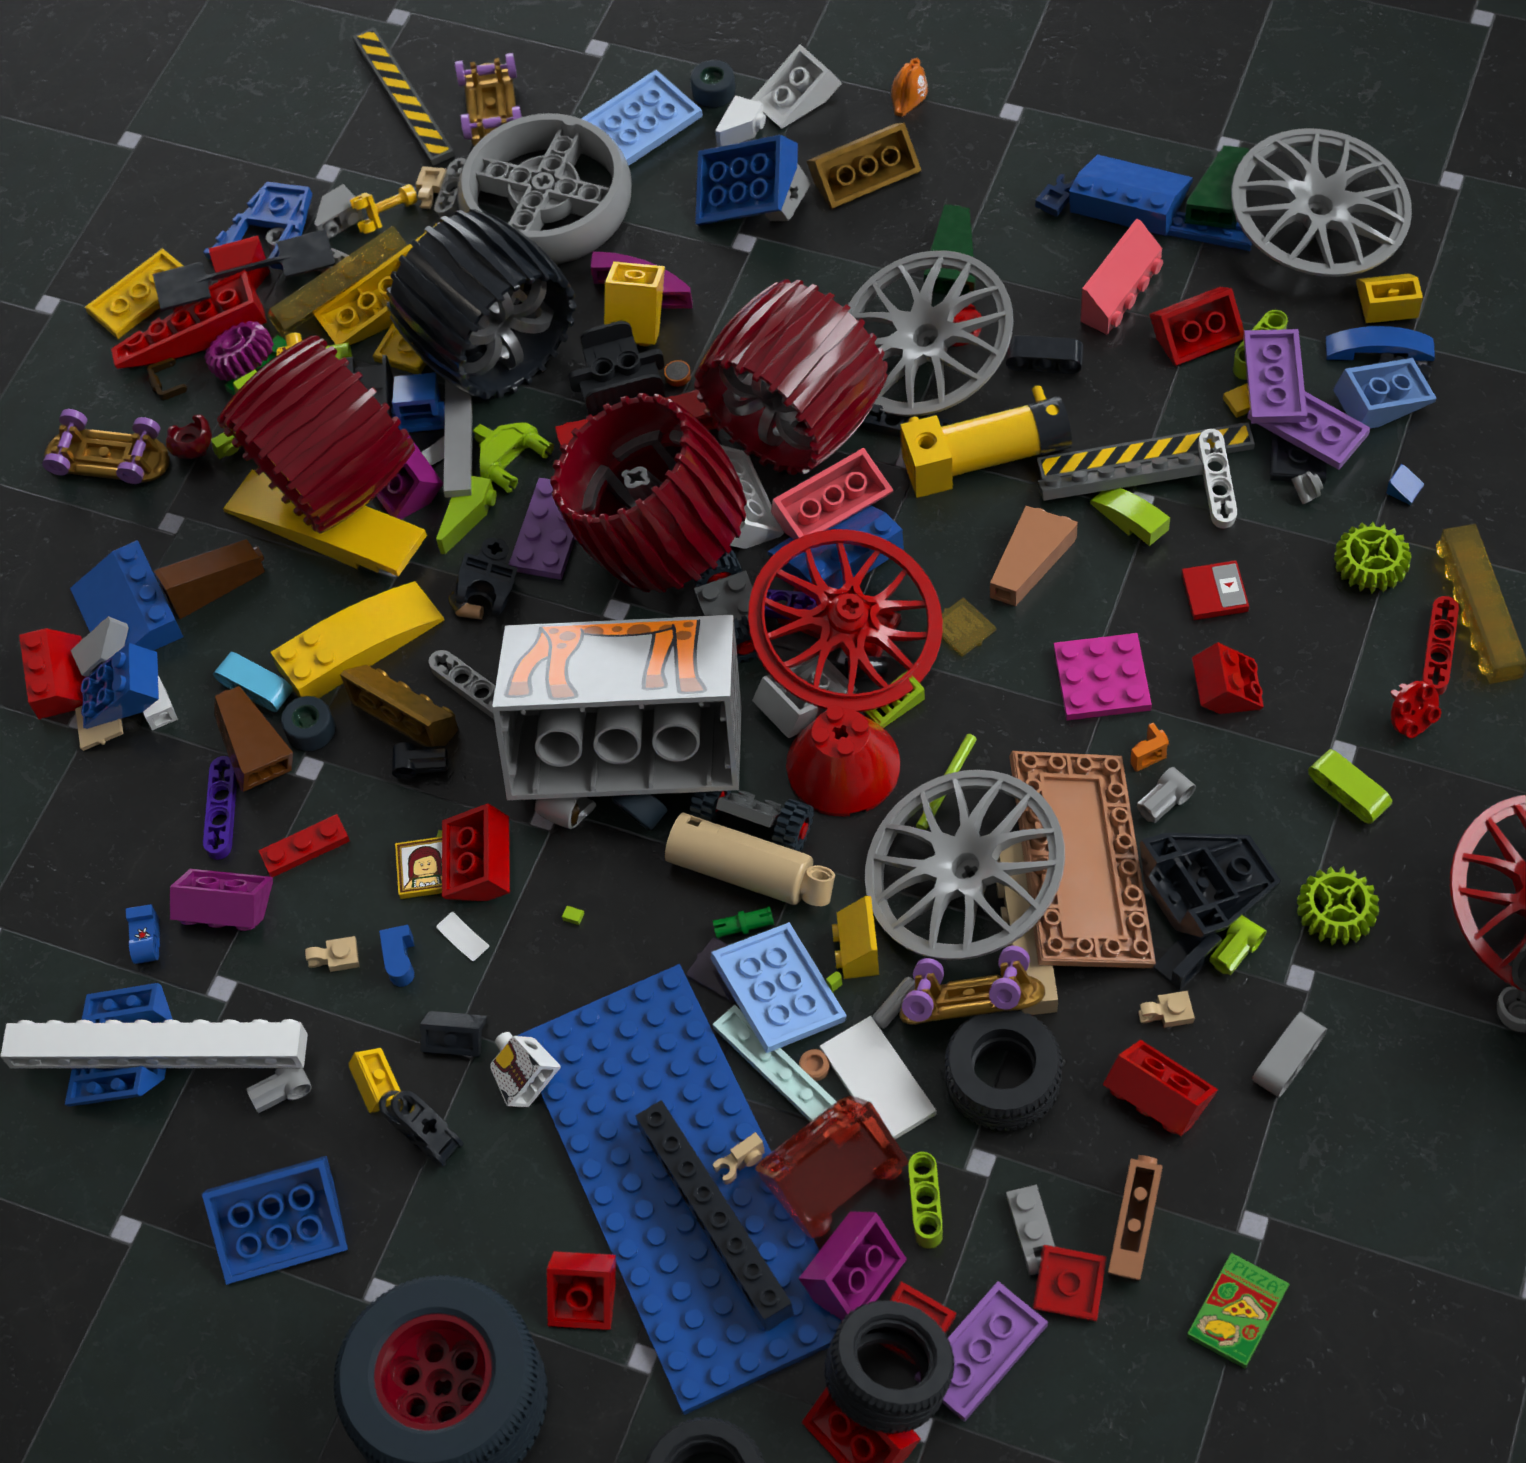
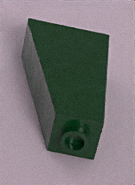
M1226 145L1222 147L1187 200L1184 223L1236 230L1237 219L1233 211L1231 188L1237 167L1243 157L1249 152V148Z
M944 204L931 251L959 252L974 258L969 208ZM941 268L932 292L947 295L962 271ZM925 269L924 282L931 269ZM968 276L960 296L975 291V277Z

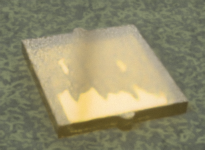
M964 597L949 609L945 608L944 613H942V638L962 657L977 645L981 646L982 641L996 631V627Z

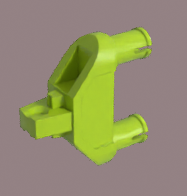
M528 423L501 425L494 431L479 424L473 430L475 440L480 443L479 447L481 448V477L491 479V482L496 483L508 493L512 492L509 485L515 489L518 479L505 471V467L526 448H531L543 458H547L548 454H551L554 449V444L538 435L537 429Z

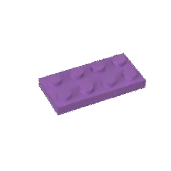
M1245 330L1244 349L1251 423L1306 422L1307 408L1299 330Z
M1305 392L1306 422L1257 423L1340 470L1370 432V427L1307 392ZM1249 410V412H1248V419L1251 420L1250 410Z
M539 478L509 565L518 568L517 572L562 580L575 537L568 529L552 497V491L554 490L550 484V479Z
M999 1281L948 1338L953 1349L955 1365L951 1384L942 1403L964 1422L1048 1326V1322ZM920 1372L915 1375V1380L919 1383L921 1382Z

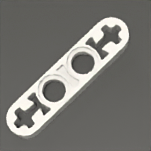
M1207 429L1199 436L1198 450L1200 460L1204 466L1203 477L1211 520L1219 528H1229L1236 520L1237 506L1224 438L1218 430ZM1207 439H1212V442L1215 443L1214 453H1210V444L1206 442ZM1212 461H1217L1223 468L1217 472L1212 471L1208 468V464ZM1216 485H1222L1227 489V493L1222 496L1216 495L1212 488ZM1225 503L1224 509L1225 513L1228 514V518H1223V515L1220 514L1221 504Z

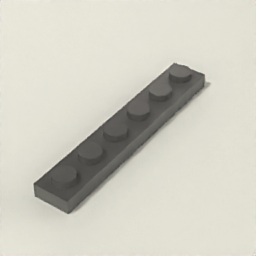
M1184 453L1179 455L1178 458H1155L1152 462L1142 464L1130 462L1124 467L1114 468L1106 466L1098 469V471H1076L1072 475L1064 477L1051 475L1046 477L1045 480L1038 481V490L1043 501L1202 475L1204 474V466L1197 454Z

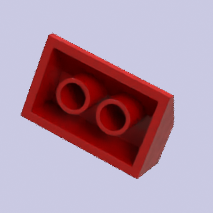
M1218 287L1149 314L1156 338L1175 366L1244 339V328L1232 288Z
M48 628L19 635L28 702L37 718L42 719L74 711L76 708L83 706L81 684L86 676L81 674L71 653V650L82 640V637Z
M487 803L442 820V897L454 900L488 901L510 893L509 816Z
M1139 1040L1118 1055L1103 1083L1115 1097L1127 1100L1136 1106V1109L1141 1114L1153 1117L1162 1123L1164 1129L1180 1136L1194 1125L1218 1091L1217 1088L1142 1040Z
M826 1387L802 1421L803 1425L838 1463H903L921 1440L913 1429L908 1432L903 1431V1433H883L870 1430L855 1423L835 1404L827 1390L828 1387Z

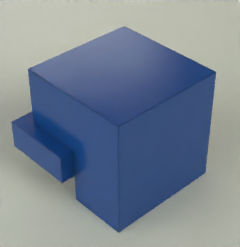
M436 372L394 376L391 414L392 418L397 416L400 419L401 424L398 428L400 430L406 429L408 432L445 429V404L441 399Z

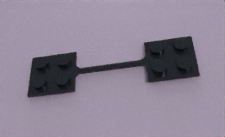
M326 229L276 242L279 250L278 257L210 275L205 273L202 261L153 274L160 309L164 311L211 298L210 282L232 276L243 270L247 272L280 264L284 268L286 278L335 266Z

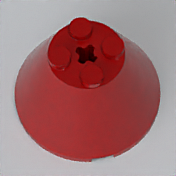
M832 705L827 711L823 712L806 726L794 739L788 751L786 769L792 790L804 804L812 806L815 811L823 814L850 816V813L865 809L867 812L875 808L891 794L900 774V755L891 735L879 724L853 709Z

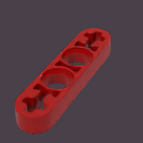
M1441 596L1434 601L1430 616L1422 681L1432 684L1439 695L1446 691L1450 679L1459 611L1457 601L1449 596ZM1442 607L1448 608L1446 620L1441 619ZM1444 629L1449 633V637L1445 639L1438 638L1434 631ZM1435 652L1445 655L1446 660L1444 662H1436L1431 658V654ZM1434 671L1439 672L1438 685H1434L1432 681Z

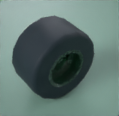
M708 60L697 65L691 72L692 94L695 101L700 105L716 108L724 106L734 97L736 89L734 73L727 63L719 60Z
M303 696L289 703L282 713L281 724L288 741L295 748L302 751H314L322 748L330 742L335 733V722L329 706L317 697Z
M652 794L618 795L612 797V801L623 812L649 831L653 830L667 812L666 806Z

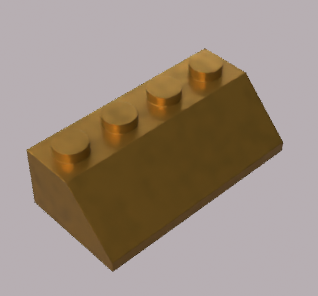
M905 123L893 124L806 161L816 187L830 208L837 207L921 171Z
M368 665L344 670L340 674L352 704L425 747L446 746L459 730L455 720L456 716L450 709L444 706L442 708L438 707L426 695L414 693L407 684L402 681L395 682L390 679L386 672L379 668L375 670Z

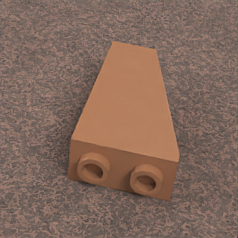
M1026 506L990 582V598L1016 606L1075 542L1078 522L1066 516L1060 517L1040 508Z
M1138 1155V1160L1131 1159L1108 1271L1111 1275L1138 1281L1141 1279L1162 1174V1165L1157 1164L1156 1158Z

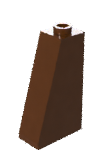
M245 539L159 568L154 573L168 602L179 619H182L263 574L265 570L261 562L265 558L258 546L253 548L249 541Z
M240 686L225 690L215 696L214 716L239 787L243 792L292 771V750Z

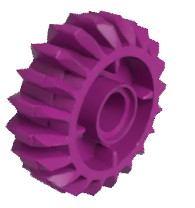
M248 321L245 324L241 322L238 326H232L227 331L224 330L222 335L217 336V339L210 343L211 347L207 348L205 359L212 374L214 373L220 380L231 381L233 378L237 380L240 376H245L258 366H262V362L267 360L268 355L272 353L274 344L270 333L262 324L260 325L258 322Z

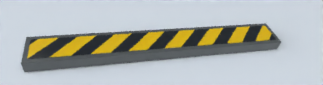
M373 27L353 36L354 43L432 166L454 157V151L376 29Z
M1248 422L1211 428L1218 430L1223 435L1227 454L1254 449L1255 443ZM1204 430L1037 457L1040 478L1045 480L1046 477L1051 475H1058L1060 477L1070 476L1076 471L1094 472L1106 466L1114 468L1124 467L1130 462L1148 463L1152 462L1155 458H1178L1179 455L1184 453L1197 454L1200 458L1198 441L1199 436ZM1207 439L1206 442L1210 444V453H1214L1215 443L1212 442V439Z

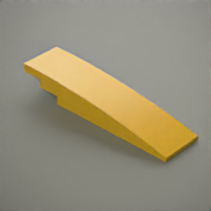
M255 470L250 471L223 508L226 513L356 569L361 565L377 573L382 569L398 577L427 536L424 529L367 506H364L331 529L318 533L311 528V525L308 526L303 522V519L306 517L304 514L301 516L294 514L293 510L296 506L292 502L288 504L282 502L281 498L284 494L277 487L274 490L268 487L272 481L264 473L258 475Z

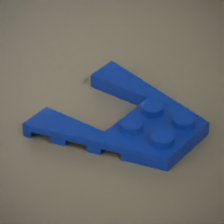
M266 182L247 203L248 209L243 214L238 213L233 218L234 224L228 231H222L215 238L217 243L213 247L241 240L249 225L285 229L279 241L301 236L312 198L310 188ZM277 244L268 259L279 256ZM206 248L203 253L207 259L212 260L209 249ZM280 264L270 265V268L284 270Z

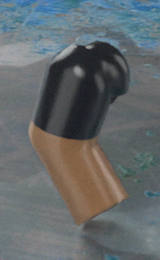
M455 591L450 593L449 604L457 616L473 619L483 618V606L471 605L468 601H464L463 605L455 603Z

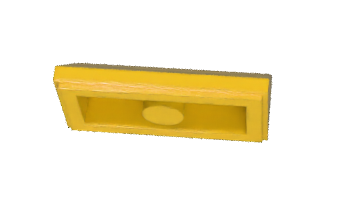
M382 1048L355 1052L349 1062L350 1071L369 1113L379 1111L381 1096L387 1091H400V1088ZM394 1095L387 1099L386 1107L390 1105Z

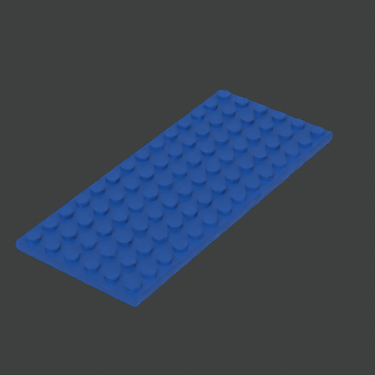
M681 965L673 966L517 1035L536 1039L561 1066L541 1091V1095L611 1253L616 1255V1264L683 1414L686 1415L829 1348L842 1320L815 1303L799 1280L801 1274L820 1250ZM661 1100L792 1302L794 1315L769 1331H766L638 1128L635 1115ZM756 1132L764 1145L765 1153L762 1155L761 1160L751 1167L745 1166L741 1170L737 1169L735 1180L725 1185L722 1177L728 1174L730 1170L722 1168L715 1172L713 1169L714 1162L731 1154L730 1150Z

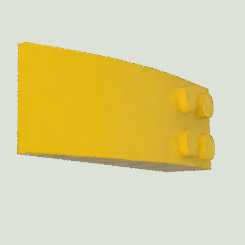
M411 244L314 313L335 344L349 343L352 345L391 327L393 322L386 305L390 300L387 295V288L391 287L393 283L390 277L392 271L397 272L401 265L398 259L401 255H407L413 247Z
M414 581L347 607L315 624L270 653L278 671L293 687L298 698L303 696L320 698L343 684L340 674L344 670L363 665L372 666L445 619Z

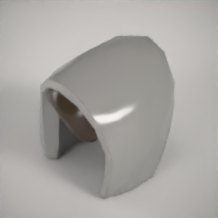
M587 797L536 799L535 811L541 817L554 824L573 829L597 805Z

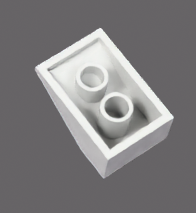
M799 45L751 100L762 103L763 112L782 129L825 103L842 83L802 45Z

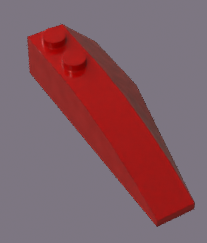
M246 270L210 285L211 298L172 308L174 313L165 319L157 318L151 322V325L145 332L137 331L113 347L111 351L115 367L119 369L157 363L168 358L175 359L211 347L210 343L215 341L217 336L222 335L224 330L227 331L232 326H238L241 322L245 324L248 321L258 322L260 325L267 323L263 306Z

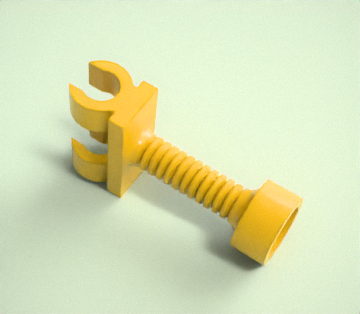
M407 184L398 189L399 194L376 204L374 203L373 196L368 193H363L350 199L352 209L360 210L365 208L369 218L358 223L360 233H370L382 227L378 213L401 203L406 207L417 203V194L414 188Z

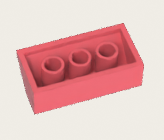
M1136 219L1082 288L1080 322L1107 335L1114 326L1117 327L1120 324L1124 312L1133 307L1137 295L1140 291L1144 292L1152 275L1158 274L1163 265V260H1161L1162 248L1142 221Z
M862 448L774 498L771 513L783 531L795 540L804 535L834 527L893 493L894 490L865 448Z

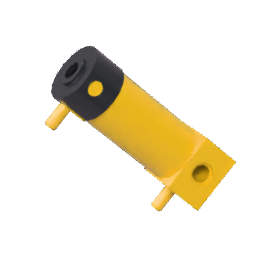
M1035 386L1032 389V393L1036 402L1022 407L941 427L937 415L923 419L911 417L908 423L900 424L902 459L916 498L953 489L952 476L1071 448V428L1061 398L1057 396L1046 399L1042 387Z

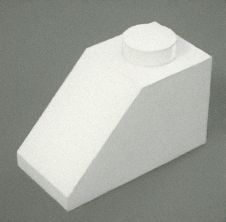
M735 95L715 130L717 147L736 144L754 138L758 130L764 127L766 115L763 114V104Z

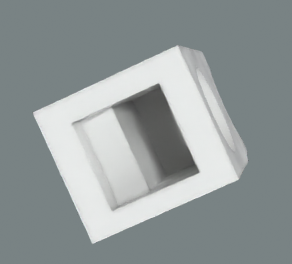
M159 676V700L143 712L152 730L178 720Z

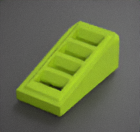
M906 671V672L903 673L901 676H899L895 681H897L898 679H900V678H901L903 675H905L908 671ZM913 676L912 679L909 677V681L914 689L910 694L907 693L902 701L893 702V709L888 705L881 707L886 713L884 717L876 709L863 712L872 721L884 728L925 700V690Z

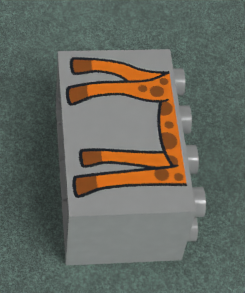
M733 615L505 626L492 708L507 800L739 790L742 706Z

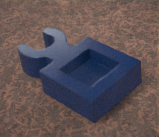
M1059 175L1056 179V186L1048 184L1037 197L1035 207L1057 217L1070 201L1069 190L1075 180L1073 179L1069 184H1063L1064 175Z

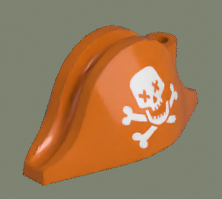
M917 58L912 59L910 63H906L893 81L891 96L895 115L903 117L922 102L928 93L925 72L920 66V60Z

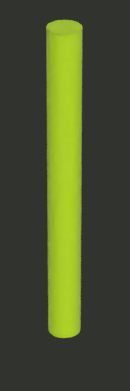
M972 734L965 736L944 775L960 771L977 740ZM946 795L929 803L934 816ZM923 812L916 827L927 830L929 824Z

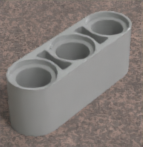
M1300 1012L1260 1064L1252 1081L1279 1098L1318 1047L1327 1032V1028Z

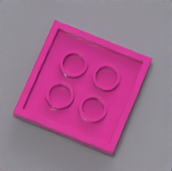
M1138 633L1054 643L1053 649L1066 720L1151 711L1152 704Z

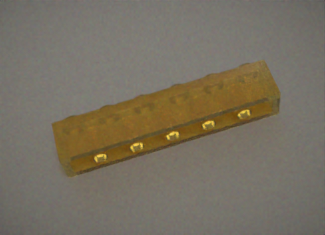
M390 227L270 308L267 317L283 337L408 245L395 227Z
M1476 524L1443 529L1441 539L1437 542L1438 555L1440 558H1444L1446 577L1449 581L1452 580L1454 586V599L1457 603H1460L1463 610L1462 621L1464 626L1469 627L1471 632L1470 642L1473 650H1477L1479 654L1481 673L1486 674L1489 684L1523 678L1526 670V657Z

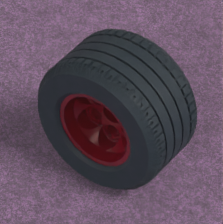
M432 1275L406 1281V1283H401L398 1287L394 1286L393 1289L382 1293L380 1297L378 1296L375 1301H372L369 1306L365 1307L364 1311L362 1310L361 1314L357 1316V1320L348 1329L349 1332L346 1333L342 1341L343 1345L340 1346L334 1369L333 1389L340 1421L347 1435L368 1463H518L523 1460L527 1455V1451H530L534 1444V1439H537L540 1427L543 1424L547 1407L546 1400L548 1398L547 1377L542 1358L524 1320L507 1299L492 1288L468 1278L464 1279L463 1277L453 1275L452 1277L450 1275H439L438 1277ZM444 1352L440 1361L429 1362L433 1353ZM468 1359L474 1360V1365L470 1369L465 1371L459 1369L463 1361ZM410 1375H419V1379L415 1384L411 1386L405 1385V1381ZM442 1387H444L445 1389H449L452 1387V1390L448 1395L445 1396L444 1394H440L439 1396H437L438 1391ZM473 1390L480 1391L475 1401H466V1396L469 1392ZM418 1405L426 1406L423 1414L417 1417L411 1416L414 1407ZM446 1414H456L455 1418L442 1422Z

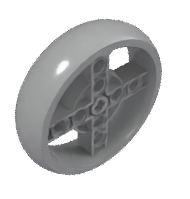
M536 114L507 122L488 133L477 143L466 158L460 173L457 189L459 210L469 212L470 209L481 211L477 204L480 191L508 197L515 210L509 224L535 242L558 265L588 255L603 245L615 233L629 207L632 180L623 152L616 142L602 129L574 116ZM547 150L545 156L530 158L520 165L507 163L516 157L530 152ZM580 154L593 158L610 172L612 176L610 188L581 181L574 168ZM570 213L584 216L569 225L541 231L544 223L558 221Z

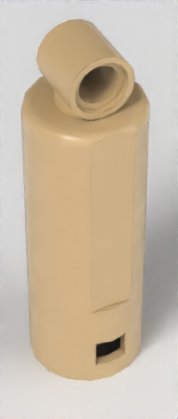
M681 813L674 822L665 849V859L669 863L792 905H797L801 899L814 906H825L830 903L835 873L824 866H813V858L811 856L686 813Z

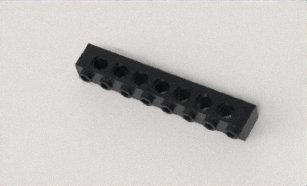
M661 1100L635 1115L638 1128L765 1330L769 1331L793 1316L792 1302L663 1101Z

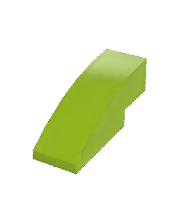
M1122 488L1102 491L1090 501L1092 506L1129 536L1132 533L1136 534L1149 546L1169 530V516L1143 498Z

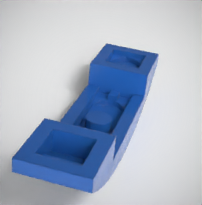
M1388 326L1360 327L1326 336L1325 339L1327 360H1353L1354 353L1386 352L1407 353V359L1413 358L1414 361L1435 360L1433 338L1405 328Z

